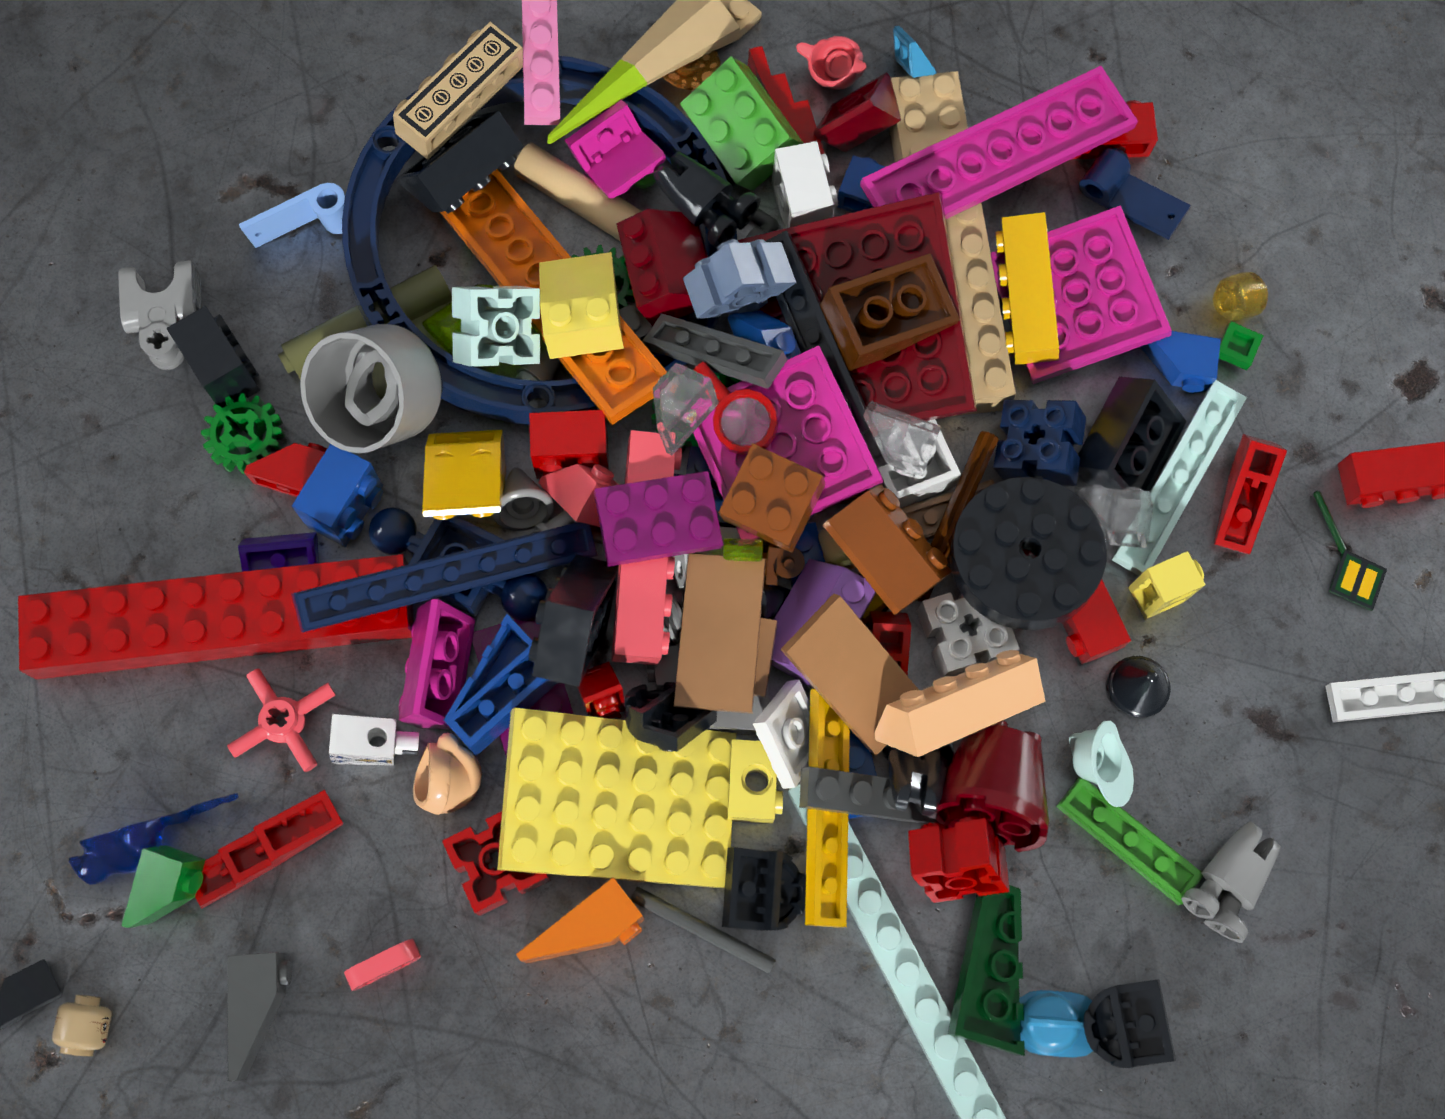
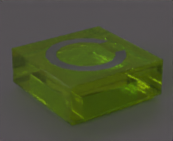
M724 538L723 558L725 560L760 562L762 560L763 540Z

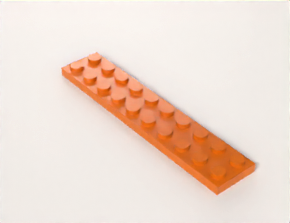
M496 169L489 175L491 181L486 186L476 192L471 189L462 196L465 202L451 213L446 211L440 213L499 286H524L540 289L539 262L572 257L499 170ZM540 308V319H531V325L544 340ZM621 316L620 322L624 349L558 358L599 410H602L611 425L673 386V379Z

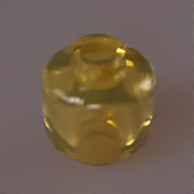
M1242 272L1227 276L1217 284L1213 295V304L1216 311L1228 321L1237 322L1261 314L1267 306L1268 288L1262 278L1254 272Z

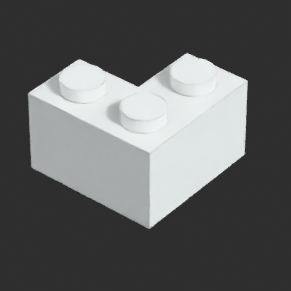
M936 420L895 427L892 439L902 459L881 466L878 470L883 479V483L880 484L897 496L900 502L899 507L909 506L954 488L961 473Z

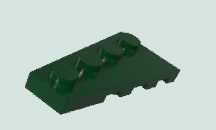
M1009 885L1010 892L978 896L976 894L948 1034L1010 1054L1025 1056V1042L1021 1041L1020 1021H1024V1003H1020L1019 979H1023V963L1019 962L1018 942L1022 941L1021 889Z

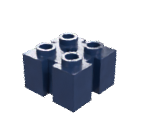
M1004 400L1000 428L1006 434L1007 440H998L993 466L1002 480L1042 476L1043 479L1062 486H1077L1080 457L1073 448V445H1083L1087 419L1077 401L1047 400L1046 408L1038 409L1033 400Z

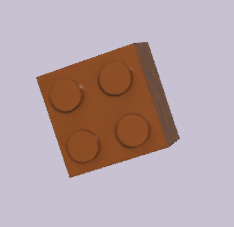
M752 443L718 513L723 521L792 553L826 484L823 475Z

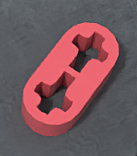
M409 939L344 971L351 991H355L421 958L414 939Z

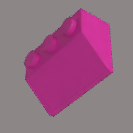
M431 599L417 608L416 620L411 629L412 643L410 655L405 664L406 678L403 695L399 700L400 713L398 720L417 728L452 730L446 724L444 718L466 681L475 619L439 599Z

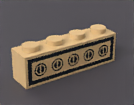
M491 22L481 31H474L469 37L467 44L458 53L449 55L443 67L433 77L428 76L420 84L418 91L409 100L405 99L398 104L393 114L395 134L429 160L523 67V47Z

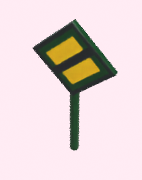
M1315 491L1313 495L1341 553V559L1329 592L1372 611L1387 568L1347 550L1321 492Z

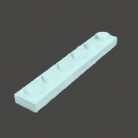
M1217 380L1214 381L1111 559L1112 561L1138 576L1147 568L1153 566L1247 399L1246 396Z

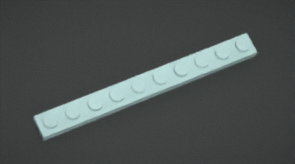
M799 784L796 788L788 790V794L807 828L808 809L799 808ZM848 822L847 906L958 1118L1006 1119L965 1040L948 1034L951 1014Z

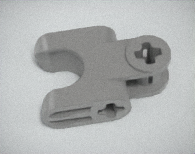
M192 260L175 263L174 279L165 290L157 293L146 292L144 280L136 272L135 267L119 269L120 318L124 331L127 334L139 333L140 347L156 367L162 370L177 368L185 358L166 328L202 308L200 277Z

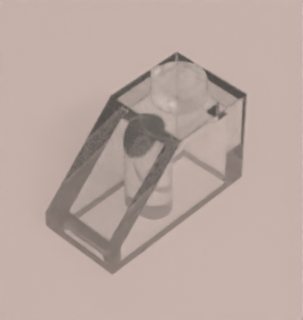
M677 362L665 375L660 377L657 384L653 387L657 429L666 453L673 455L719 404L711 378Z
M870 401L863 416L886 464L894 466V471L907 477H915V474L923 476L942 426Z

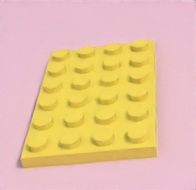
M524 708L511 709L497 870L611 879L614 877L615 880L725 888L728 848H731L732 820L727 819L731 741L736 739V733L705 730L678 752H667L659 749L658 746L637 740L629 732L625 720Z

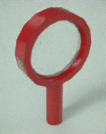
M705 362L698 364L693 372L719 402L713 415V426L720 443L730 452L740 455H747L752 443L764 449L767 448L774 440L778 429L777 413L771 401L761 392L751 389L735 390L731 393Z

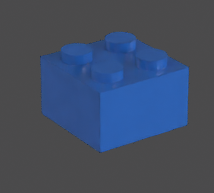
M330 444L292 504V508L307 528L346 548L349 541L355 540L361 533L364 526L363 518L370 508L374 509L380 502L383 495V484L370 462Z

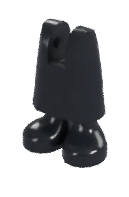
M680 151L673 154L670 161L673 168L681 176L676 175L665 166H661L653 174L658 186L695 227L703 223L709 230L708 241L715 248L725 241L732 240L736 233V227L742 230L755 215L761 203V198L753 192L745 193L738 199L731 197L730 194L733 190L731 183ZM713 209H719L725 215L719 216Z
M952 743L920 756V759L886 745L882 752L888 760L889 779L896 809L906 811L908 802L921 804V815H934L943 795L949 764L954 756V746Z

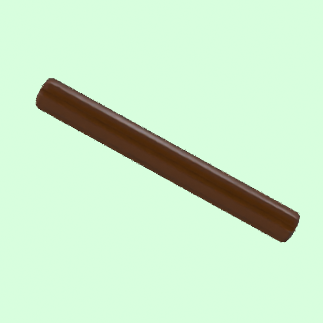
M981 431L978 435L932 540L931 546L939 549L946 559L950 552L951 540L958 519L964 508L973 499L997 445L998 437L990 432ZM934 587L916 601L922 603V601L929 599Z

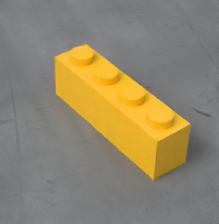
M1045 212L1002 217V231H995L997 253L1004 252L1005 264H999L1000 286L1008 285L1009 297L1002 298L1004 320L1011 319L1012 331L1005 332L1008 354L1014 353L1015 365L1059 360V340Z

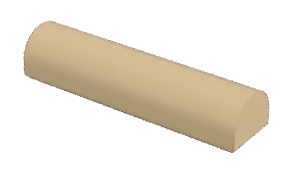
M532 142L528 143L517 157L518 159L514 165V174L619 241L620 237L616 223L642 212L619 196L608 198L589 177Z

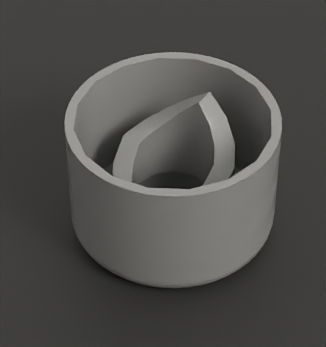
M376 324L330 335L319 341L312 348L304 362L301 373V397L310 422L326 441L347 452H371L419 434L432 422L441 401V375L432 352L417 335L397 325ZM376 362L383 364L387 382L386 393L382 400L376 394L372 380V373Z

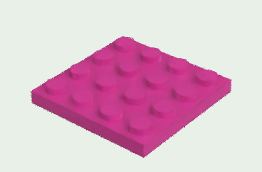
M1121 205L1047 232L1059 340V360L1025 364L1032 384L1171 336V327ZM996 250L991 252L997 292L1002 303V298L1009 297L1008 285L1000 286L999 264H1005L1004 252L997 253Z
M819 345L788 359L769 389L745 381L727 388L731 393L735 390L751 389L761 392L766 396L776 410L778 429L774 440L765 449L823 475L826 485L811 515L883 483L880 472ZM711 395L683 408V412L721 496L725 500L747 455L730 452L720 443L713 426V415L719 402ZM751 399L738 400L730 404L722 418V430L725 436L733 443L742 446L752 445V443L760 441L767 433L770 424L766 408L758 401ZM736 527L743 544L752 543L751 541L761 539Z

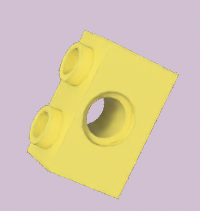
M732 739L727 819L733 822L773 824L775 814H782L783 791H776L777 775L772 769L771 762L761 741ZM755 772L762 774L767 781L766 788L761 791L749 789L745 782V778L749 774Z

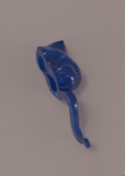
M238 793L202 802L174 814L139 822L79 841L84 849V854L71 857L68 861L76 874L89 885L100 884L114 874L136 873L142 849L162 846L163 832L167 826L188 822L203 812L209 811L223 803L234 801L239 798Z

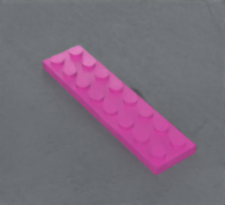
M1099 66L863 177L860 186L873 208L940 192L945 219H948L1133 130L1138 120L1103 67Z

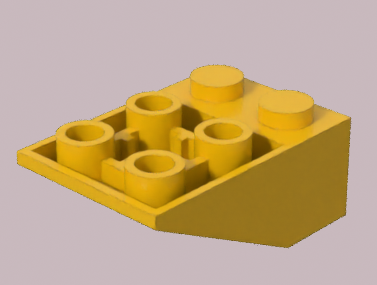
M503 430L434 433L428 435L424 462L423 517L433 516L435 519L446 520L459 514L488 517L495 512H501L507 471Z

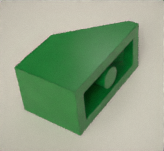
M167 845L143 848L121 926L132 928L151 924L195 898L196 892L203 882L202 870L205 859Z

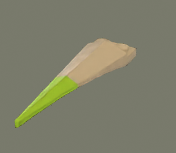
M676 0L550 132L548 144L554 143L621 99L628 97L661 77L710 52L739 40L761 21L762 11L748 0Z

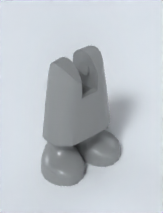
M1251 821L1240 827L1229 838L1201 872L1206 880L1199 889L1191 888L1187 890L1181 898L1184 906L1192 914L1206 919L1204 923L1209 928L1238 943H1243L1248 935L1247 926L1238 917L1241 907L1246 910H1253L1281 848V845L1272 838L1263 840L1257 846L1262 836V829ZM1223 890L1222 894L1224 895V897L1219 903L1217 898Z

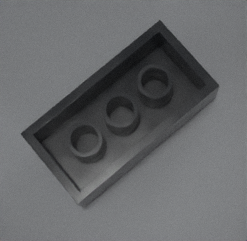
M576 555L569 566H563L561 576L556 577L553 588L549 587L545 600H541L538 606L536 623L541 624L538 638H533L529 652V661H534L532 676L577 687L581 685L607 633L618 578V565L608 567L606 561Z

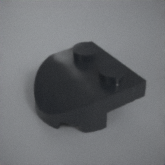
M665 682L662 690L647 691L646 684L632 688L625 695V722L627 728L637 740L658 746L663 751L678 752L717 722V711L675 708V682Z
M738 847L728 848L722 927L754 931L782 930L789 927L788 925L797 915L804 912L806 875L800 873L790 855L781 851H762Z
M1159 979L1116 985L1101 991L1092 1000L1084 1016V1032L1091 1049L1105 1061L1119 1068H1133L1176 1061Z

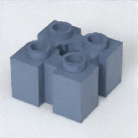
M736 239L725 241L717 247V252L709 258L698 261L694 265L695 269L683 277L697 318L720 317L724 313L730 315L757 311L768 303L767 299L769 297L780 295L796 283L782 242H765L764 239L754 240L750 243H739Z

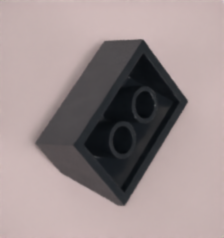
M499 111L477 115L464 124L429 160L425 157L421 158L396 179L432 212L446 211L451 213L465 202L462 196L471 189L476 192L486 186L491 181L489 175L497 168L501 171L512 165L518 159L515 154L524 146Z
M1119 376L1078 453L1080 457L1078 473L1092 488L1134 510L1141 509L1187 422L1155 379Z

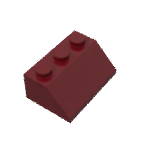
M646 209L616 223L636 307L653 326L661 314L682 318L695 312L683 277L695 269L694 265L698 261L708 258L700 225L695 227L681 212Z

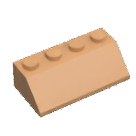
M1017 650L1004 651L997 654V659L993 661L972 664L966 667L965 672L954 677L938 678L933 681V686L923 690H911L901 694L899 700L886 705L874 732L876 741L920 757L1045 702L1037 658L1020 654Z

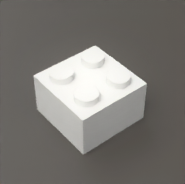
M817 141L775 149L772 187L783 229L834 217L833 207L838 206L835 186H829L826 177V175H829L828 158L826 154H820Z

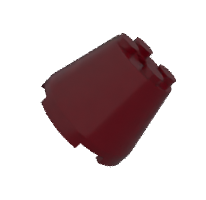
M1002 720L963 737L949 764L941 801L934 815L929 816V818L936 819V821L944 825V829L955 827L954 823H958L964 817L986 818L994 830V837L998 836L1003 845H1015L1014 849L1017 852L1030 851L1041 847L1047 840L1049 828L1041 736L1034 732H1023L1008 727V723Z

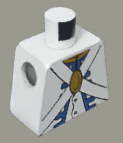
M332 714L329 756L332 764L394 765L395 754L418 755L419 732L397 731V721L395 719ZM375 737H382L386 740L385 744L380 747L372 746L370 741Z

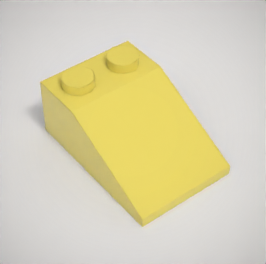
M612 253L539 262L542 328L550 359L624 349Z

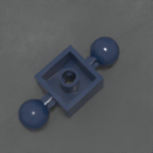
M395 507L379 511L372 518L369 525V537L377 550L388 555H398L409 551L414 554L409 564L504 541V539L457 516L446 520L434 519L424 535L417 531L416 522L407 511ZM526 574L437 598L476 617L488 594L491 592L501 597L502 607L510 617L519 621H530L536 619L539 603L541 600H545L548 589L539 577L533 574Z

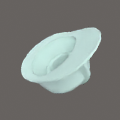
M1103 721L1095 730H1086L1082 733L1072 734L1068 741L1076 774L1084 780L1097 784L1102 795L1110 805L1114 807L1124 806L1129 801L1133 792L1134 777L1129 756L1120 740L1116 725L1111 721Z

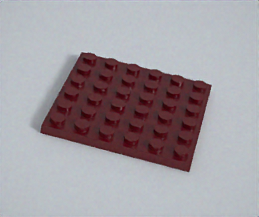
M940 192L738 240L739 243H750L758 239L767 241L787 230L792 236L820 303L830 287L931 254L960 321L882 360L851 370V374L876 428L871 432L977 411ZM769 297L767 299L768 303L759 310L787 324L776 297Z

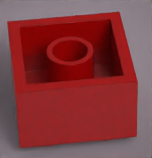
M602 410L529 413L530 456L536 479L575 464L591 468L597 464L609 470L608 433L606 417Z

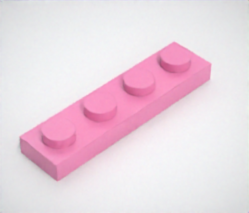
M522 0L524 125H558L560 123L557 0Z

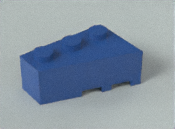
M508 614L502 620L501 627L490 646L488 645L483 652V658L473 675L467 679L444 718L446 724L475 756L479 755L509 728L511 709H530L558 683L532 676L534 661H529L532 640Z

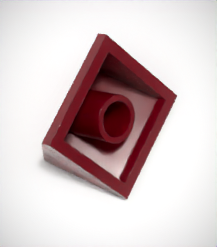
M886 72L831 104L813 132L817 139L843 152H847L900 122L901 117L889 74Z

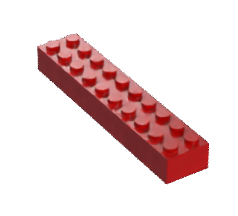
M403 554L20 595L18 596L19 671L37 680L412 638L411 629L414 623L413 604L301 632L291 593L408 565V562Z

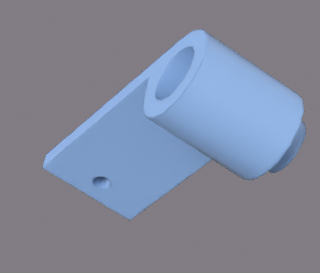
M334 183L320 184L240 223L239 226L255 248L319 218L327 231L333 234H342L345 193L340 186Z

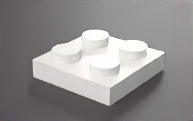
M800 679L787 681L753 722L757 737L760 739L771 762L772 769L776 773L783 789L796 788L801 781V768L808 767L810 702Z

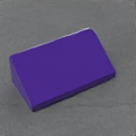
M316 532L246 538L238 545L242 571L319 563Z

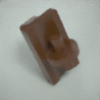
M765 541V545H746L744 557L766 560L764 578L766 585H777V574L783 578H794L804 568V556L797 547L791 553L768 541Z

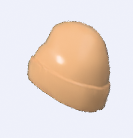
M443 733L438 738L437 743L427 744L415 774L413 784L415 803L421 809L436 815L452 813L465 807L475 798L481 785L482 770L477 757L471 750L459 745L458 739L454 734Z

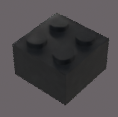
M204 306L166 328L215 404L224 408L227 406L225 398L228 396L234 402H239L241 393H244L249 398L261 391L254 381V378L260 375L220 314L213 317L208 308Z

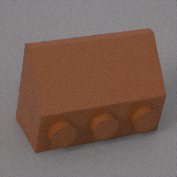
M880 484L866 491L827 520L822 526L891 612L896 615L922 597L952 571L947 566L948 561L939 549L932 547L925 539L923 529L919 523L913 518H908L899 507L900 502L897 496Z

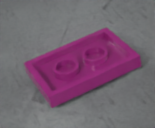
M708 471L594 489L608 567L720 549L723 546Z

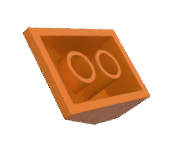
M612 877L520 950L516 956L522 962L532 963L611 946L619 940L623 945H626L643 931L639 924L644 921V917L614 877Z

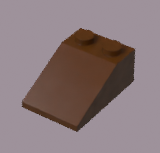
M931 254L830 287L820 303V307L849 371L882 360L960 321Z

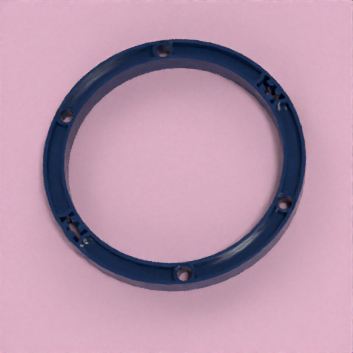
M559 56L560 102L577 105L611 68L591 61ZM523 67L481 109L504 103L524 101ZM645 86L622 99L628 105L642 132L664 152L670 164L671 156L680 151L726 180L723 169L714 152L699 130L665 97L650 87ZM418 90L405 99L409 100ZM395 107L375 129L362 149L351 173L343 208L342 243L346 268L357 306L367 326L384 324L381 314L374 310L373 303L378 301L380 309L388 316V324L397 325L411 331L428 346L437 362L441 375V399L461 409L484 417L520 424H530L529 413L599 410L574 378L555 381L523 380L454 363L453 356L426 337L403 312L385 280L379 260V229L386 198L402 167L416 151L395 134L393 120ZM387 146L396 147L391 151L383 150ZM713 209L719 216L725 215L719 209ZM702 223L700 229L709 258L718 250L709 243V230ZM736 227L735 236L733 237V239H736V240H737V227ZM695 312L679 319L688 322L698 320L705 327L714 329L720 317L697 318ZM650 351L670 374L672 379L677 377L689 364ZM540 398L545 400L547 405L543 408H534L529 402Z

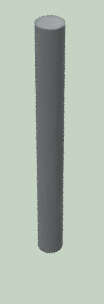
M638 886L630 899L634 903L768 974L776 959Z

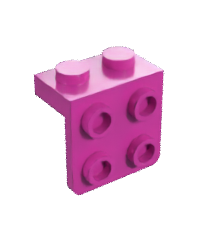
M622 99L564 140L584 173L608 198H615L618 195L624 194L634 183L645 175L656 171L659 165L666 160L664 152L642 132L628 105Z

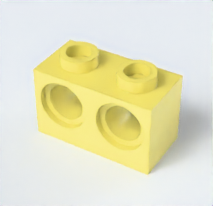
M1187 551L1147 568L1128 588L1144 620L1184 603L1206 584L1203 581L1204 573L1202 567L1195 559L1192 560Z

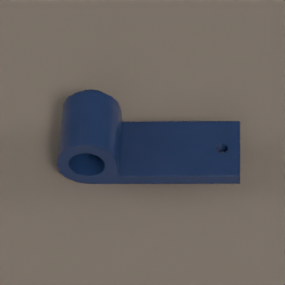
M1117 148L1103 149L1079 183L1082 193L1087 198L1107 209L1121 205L1127 219L1169 240L1191 205L1131 175V164L1128 156L1122 150Z

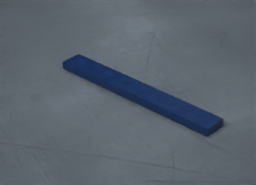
M576 522L291 593L300 630L301 632H306L571 563L576 555L589 558L598 555L590 525Z

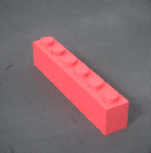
M631 430L627 445L625 484L673 477L674 470H680L682 460V448L676 447V435ZM675 557L618 565L612 662L658 665L661 656L668 655L670 632L663 631L664 617H670L672 594H666L667 579L673 580Z

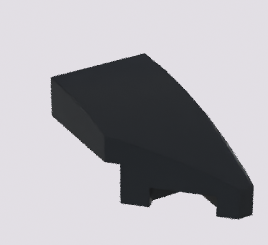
M45 959L4 979L0 989V1030L22 1020V1016L61 997V992Z

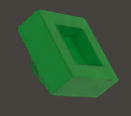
M1230 321L1220 341L1219 359L1248 370L1252 365L1264 335Z

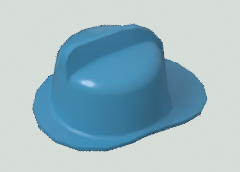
M1049 990L1031 991L1020 997V1003H1024V1021H1020L1021 1041L1025 1042V1049L1038 1055L1071 1058L1086 1056L1093 1052L1084 1032V1016L1092 1000L1085 995L1074 992Z

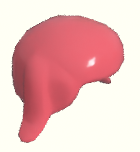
M834 36L828 39H821L814 45L800 42L796 46L797 52L808 60V69L812 78L818 84L833 90H843L851 86L863 75L867 68L866 63L863 62V54L859 45L847 37Z

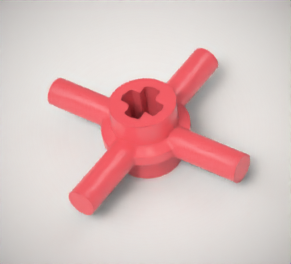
M259 668L248 673L246 677L264 706L258 716V726L227 745L231 754L236 758L265 739H269L275 743H287L304 772L315 768L318 763L300 734L305 726V714L336 695L330 684L327 682L296 702L288 697H277ZM281 713L287 716L284 718L287 723L283 727L276 724L279 722L277 716Z

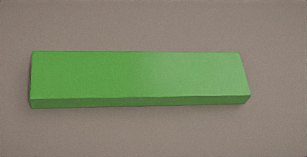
M1080 776L1056 805L1064 814L1177 905L1183 904L1181 898L1184 893L1191 888H1195L1203 877L1199 869L1123 808L1110 805L1098 788Z

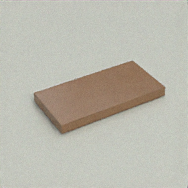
M691 553L688 555L674 699L675 708L753 714L766 567L765 559Z
M834 593L780 649L864 746L875 755H878L886 746V744L876 741L874 735L886 705L899 700L901 694L907 691L919 690L842 597Z

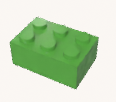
M732 56L680 103L735 183L752 191L773 174L775 149L804 144L748 65Z

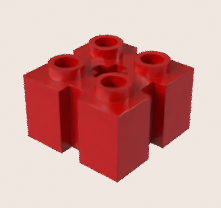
M502 811L485 819L489 829L479 834L470 826L442 840L454 869L459 873L467 871L470 880L461 885L474 913L479 916L507 903L508 900L505 892L515 887L523 895L551 881L548 874L497 870L494 867L489 869L488 864L493 861L492 854L494 852L499 853Z
M964 817L958 823H954L955 827L944 829V825L940 823H927L922 825L920 829L908 830L911 876L920 887L924 886L925 893L933 903L964 899L963 895L977 893L978 896L1010 892L1006 849L999 837H994V830L986 818Z

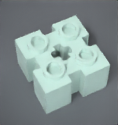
M493 286V288L452 287V317L461 319V332H452L454 363L471 367L498 366L499 362L511 365L540 364V334L531 332V319H540L539 288L524 286Z

